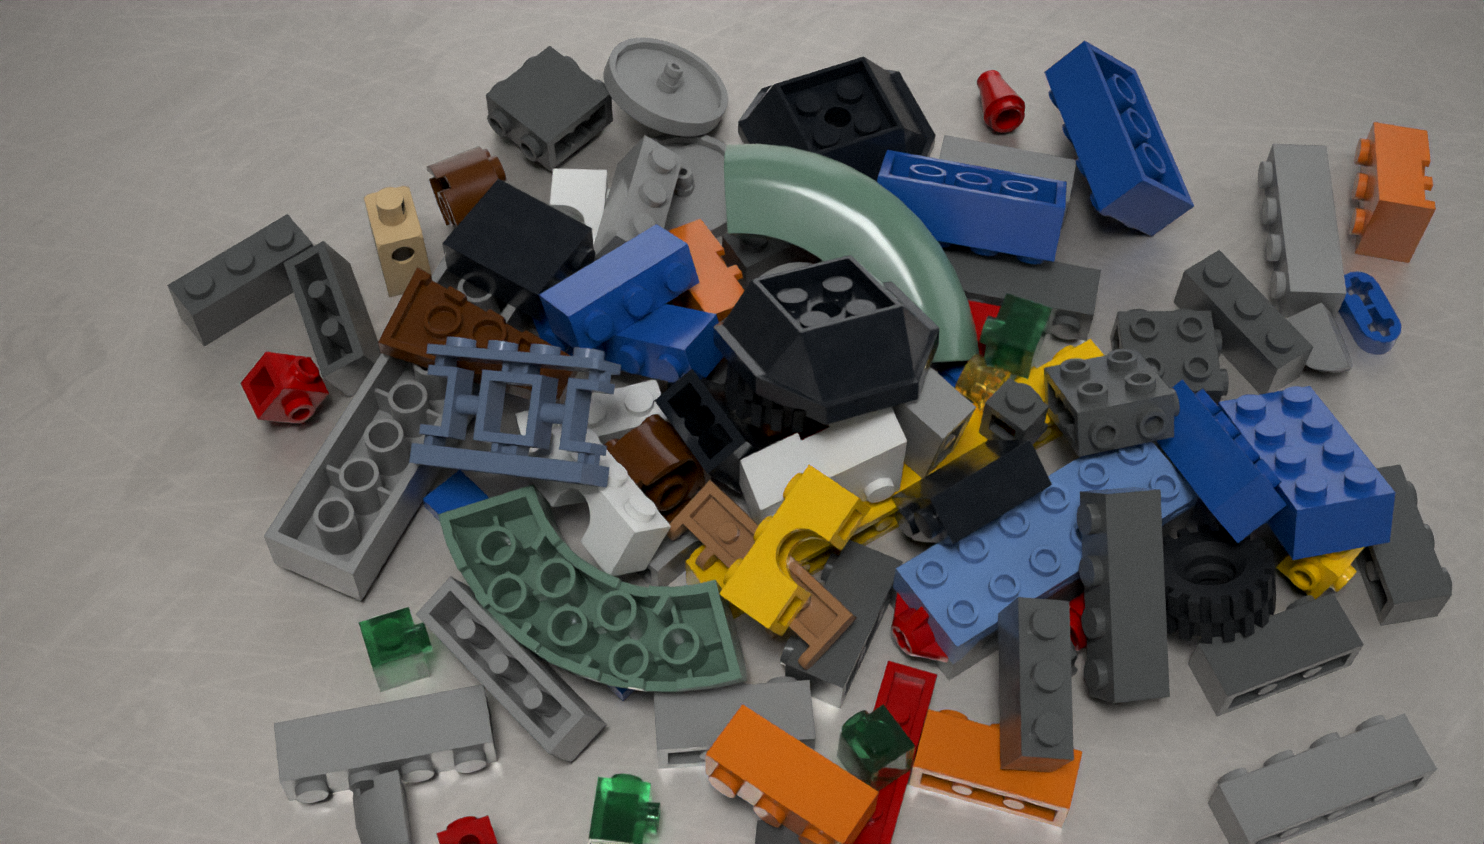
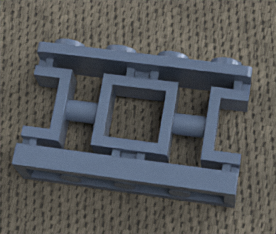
M450 336L447 337L446 345H427L426 354L436 356L435 365L428 366L427 374L447 378L441 426L420 424L419 434L425 435L424 444L412 443L409 463L607 488L609 467L599 465L600 455L606 456L607 446L585 442L592 393L614 395L615 384L610 383L611 375H620L621 365L605 361L604 351L575 347L573 356L560 355V347L531 344L530 353L518 352L519 344L497 340H488V347L484 349L476 348V340ZM457 361L501 364L502 371L482 370L478 396L471 395L474 371L459 368L456 365ZM540 369L588 372L589 378H568L565 404H557L555 402L558 379L540 375ZM506 384L532 387L526 435L500 433ZM468 415H476L473 440L492 443L491 452L445 447L446 438L465 440ZM552 424H561L559 450L578 453V460L575 462L529 456L530 448L549 450Z

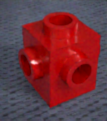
M265 352L240 383L258 420L304 424L329 394L319 374V369L311 357Z

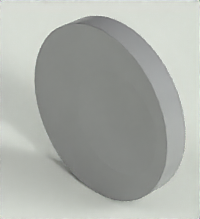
M653 38L625 40L612 50L604 68L603 78L606 89L617 105L638 122L663 133L684 137L706 134L719 124L728 105L726 87L712 67L694 53L667 41Z
M666 133L651 138L683 157L664 229L669 231L701 219L715 238L728 232L724 187V154L726 144L704 134L684 137Z

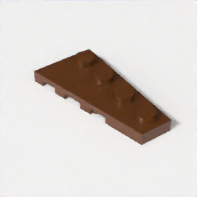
M419 267L414 272L378 341L380 353L426 368L429 365H435L436 356L426 354L427 345H446L448 336L476 340V348L484 349L488 347V340L519 344L518 352L530 353L531 344L553 346L527 330L521 332L508 325L505 317L489 309L486 312L467 301L466 295L451 286L448 289L432 280L431 274ZM561 350L560 355L570 356ZM457 361L456 367L474 371L473 382L480 385L482 370L502 371L501 364ZM541 368L540 375L558 379L555 403L564 404L568 378H576L578 372ZM506 384V393L528 400L531 398L532 387Z

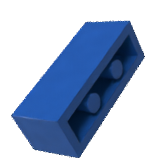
M655 224L539 294L552 332L572 348L593 349L700 282L688 244Z

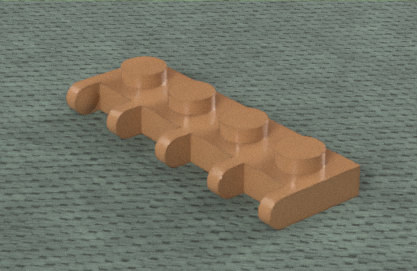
M709 480L673 519L666 535L674 541L689 529L706 546L695 561L702 570L711 567L718 558L730 568L737 559H744L755 543L753 536L759 525L714 482ZM791 556L789 570L793 580L811 593L789 626L809 645L798 659V663L807 670L819 660L857 617ZM765 629L773 639L779 636L771 630Z

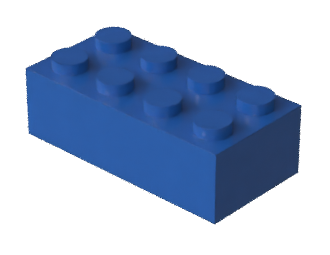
M1084 40L1044 72L1051 88L1048 92L1049 97L1056 108L1059 109L1064 121L1062 130L1067 139L1074 145L1078 155L1076 165L1082 175L1087 178L1092 190V194H1090L1091 202L1101 215H1109L1123 222L1130 229L1135 228L1153 236L1194 207L1134 68Z
M892 150L886 151L877 182L898 197L924 223L941 247H950L952 244L969 246L971 251L986 256H994L998 252L1016 255L1018 260L1030 264H1041L1044 260L1054 262L1065 212L1066 181Z
M1293 386L1283 391L1260 395L1247 394L1237 399L1218 402V407L1282 481L1274 489L1287 506L1276 513L1267 524L1292 560L1390 542L1396 492L1311 386Z

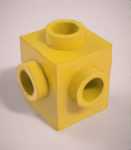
M1364 547L1292 560L1290 555L1287 554L1276 568L1287 576L1295 586L1302 589L1307 595H1312L1317 599L1329 587L1337 593L1348 583L1357 572L1351 566V563Z

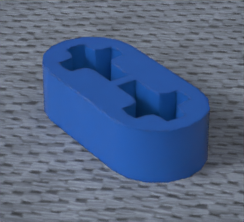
M1359 271L1344 275L1347 294L1338 312L1354 341L1362 350L1370 354L1381 355L1391 351L1401 334L1402 326L1379 283L1372 276ZM1349 290H1352L1354 294L1350 295ZM1363 294L1365 296L1363 302L1358 295ZM1371 325L1376 331L1371 332L1369 330ZM1385 331V336H1382L1380 332Z

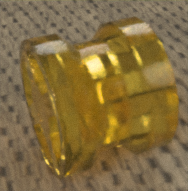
M975 354L964 367L955 385V389L967 400L969 399L977 403L978 409L983 412L985 402L1010 378L1011 372L1003 367L994 369L986 364L985 358Z

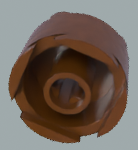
M480 146L427 166V171L434 176L429 181L446 226L456 225L457 227L498 178L504 182L507 181L503 166L497 155L491 157L488 149H482Z
M658 414L647 417L640 426L629 431L621 439H611L604 444L613 458L626 469L629 477L644 495L654 502L657 510L669 524L692 500L691 498L699 486L702 489L711 480V476L706 473L672 424L665 421Z

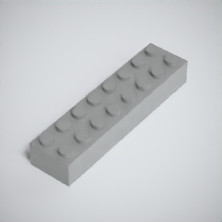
M445 256L431 276L432 280L447 289L451 286L464 293L467 301L487 312L491 309L505 317L508 325L521 332L526 331L532 321L531 316L447 271ZM381 353L265 533L264 538L275 564L362 601L442 469L440 467L409 463L412 443L424 444L425 435L419 434L420 424L441 426L447 378L428 375V368ZM473 382L471 395L479 396L480 384ZM468 415L467 426L474 415ZM446 438L445 447L455 448L459 439Z

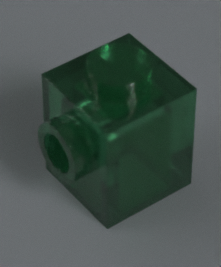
M1006 293L997 317L988 315L980 335L979 343L986 345L983 364L992 366L1003 374H1015L1028 379L1045 339L1052 308Z
M409 607L359 622L380 692L430 677L424 654L433 651L425 624L422 622L414 625Z
M884 704L871 713H868L866 710L860 711L843 724L842 732H840L837 758L846 770L856 778L879 791L911 769L916 746Z
M623 773L615 774L611 778L598 777L588 838L589 844H647L648 834L657 835L661 803L652 802L651 783L643 782L641 778L635 775Z

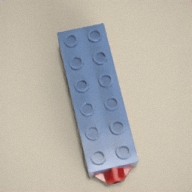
M1153 442L1080 456L1049 475L1048 477L1052 485L955 544L937 543L897 567L890 605L894 609L891 625L892 634L899 647L907 655L932 659L950 681L999 650L998 613L1017 597L1070 602L1084 592V584L1079 574V563L1083 557L1082 534L1077 525L1080 491L1128 487L1160 489L1163 537L1169 535L1172 538L1177 537V530L1186 528L1199 496Z

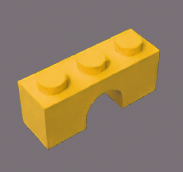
M810 464L803 474L797 473L789 481L783 492L785 500L774 516H767L759 524L753 536L755 543L744 559H737L727 570L723 580L725 586L719 593L767 629L781 637L811 595V593L799 586L790 574L789 560L794 549L806 540L822 539L842 551L871 509L859 497Z

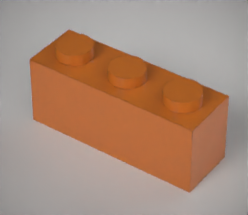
M743 704L705 754V772L709 776V782L715 789L730 798H734L737 794L752 804L756 815L767 824L777 828L782 824L799 835L798 839L801 844H853L876 809L879 793L877 790Z
M928 709L909 785L1062 828L1070 810L1083 751L1074 749V760L1053 772L1001 769L999 723L988 726L970 721L967 716L958 711L945 709L937 712Z

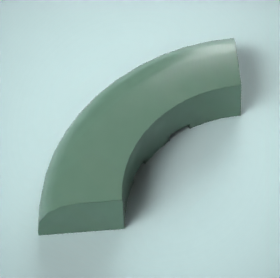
M760 143L726 145L724 154V187L728 234L736 238H761L791 244L814 254L822 261L852 255L881 282L892 281L940 328L939 346L932 364L980 360L977 332L970 305L953 265L924 223L898 197L872 178L846 164L821 154L788 146Z
M533 484L438 514L447 547L457 569L462 573L475 594V598L505 627L504 629L510 635L549 663L577 676L609 686L648 692L699 691L716 689L747 681L745 661L730 604L727 599L719 594L722 588L716 580L676 587L649 585L648 588L623 582L621 579L597 569L571 550L557 526L550 503Z

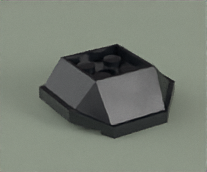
M864 56L762 88L738 121V134L743 144L760 143L788 146L821 154L854 168L876 182L887 150L930 157L936 137L899 71L883 69Z
M852 255L752 279L728 317L713 327L714 345L757 395L782 406L806 410L807 417L827 425L917 400L924 385V377L932 364L939 346L940 328L892 281L881 282Z

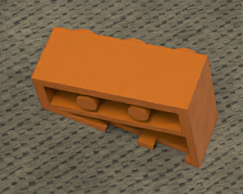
M1373 122L1367 139H1359L1355 151L1354 164L1361 165L1360 173L1356 174L1352 188V199L1358 200V208H1355L1352 213L1349 234L1356 236L1355 254L1405 263L1410 262L1436 210L1435 201L1425 200V190L1431 191L1433 187L1432 177L1425 176V167H1429L1431 162L1428 132L1426 130Z
M701 219L669 230L668 232L688 244L700 283L667 302V304L714 313L717 315L718 321L721 322L728 317L745 291L737 281L743 278L741 270L737 265L726 266L721 257L725 255L724 248Z

